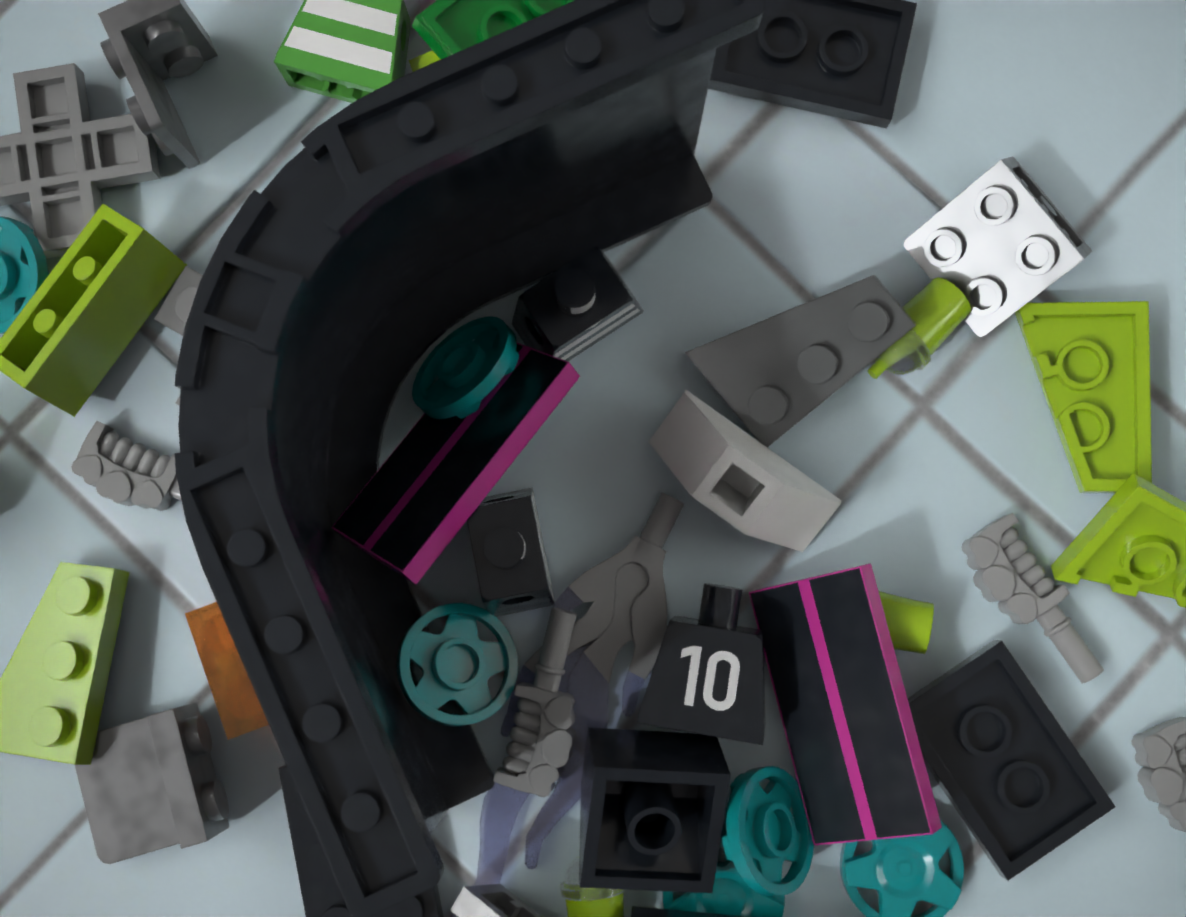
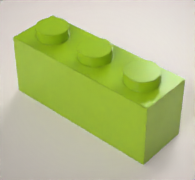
M102 204L1 337L0 371L24 389L75 417L187 264L144 228Z

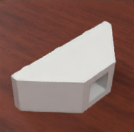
M685 390L649 440L651 446L693 498L745 535L803 552L841 505V500L687 390Z

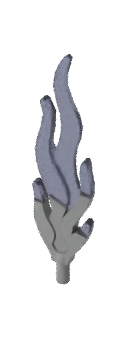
M661 493L640 537L634 536L631 542L619 553L584 572L565 589L553 606V608L570 611L582 603L593 602L586 614L574 624L563 668L565 674L561 676L558 691L572 694L576 700L573 708L576 718L575 722L571 725L576 732L573 754L566 765L562 766L563 771L556 782L555 789L542 805L527 833L525 865L528 869L537 867L543 840L557 822L581 798V780L588 727L607 728L609 682L618 652L628 641H633V657L623 683L622 711L625 716L630 717L635 712L639 693L655 665L667 629V602L663 578V560L666 551L662 548L684 506V503L665 493ZM542 646L523 665L516 680L507 713L501 726L500 734L503 737H508L511 729L517 726L513 718L515 713L520 711L517 707V701L520 697L514 695L516 686L520 682L533 684L537 670L535 664L539 661ZM495 782L493 788L485 795L479 821L480 850L477 878L473 886L500 884L507 859L512 829L518 812L530 793L518 791ZM454 913L450 915V917H457Z

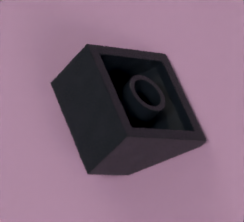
M588 727L580 800V888L713 893L731 777L717 737L696 733Z

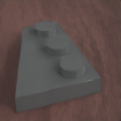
M872 275L685 352V354L754 437L768 448L917 324L875 275Z

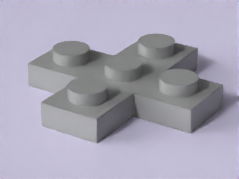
M75 63L13 73L21 133L0 136V206L30 201L34 233L47 259L63 256L102 205L100 189L161 179L155 139L152 133L147 136L142 133L132 114L90 121L84 72Z

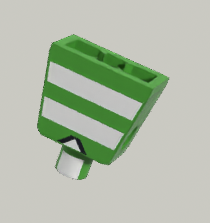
M304 0L276 53L274 63L288 86L353 103L390 82L405 76L410 36V17L404 0Z

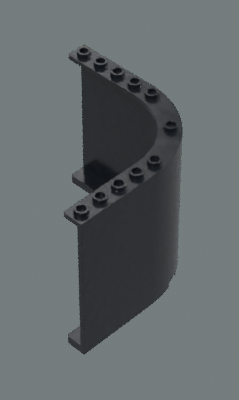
M575 0L398 78L354 101L315 128L301 141L305 148L279 171L261 194L254 190L246 199L221 237L200 280L184 328L175 374V386L180 388L178 422L180 453L174 454L176 476L185 520L202 569L351 917H371L435 887L444 873V864L431 837L432 832L450 808L493 788L495 782L493 781L494 775L472 725L453 727L430 721L414 710L402 692L397 676L399 646L409 627L423 615L408 580L346 541L331 527L379 469L384 429L401 385L426 350L449 328L488 304L543 280L593 247L598 246L604 253L704 208L711 203L713 197L711 189L694 153L716 48L759 28L765 8L763 0ZM427 625L422 629L424 632L431 633ZM410 660L411 676L416 687L422 677V670ZM449 700L438 708L439 711L444 713L466 715L454 700Z

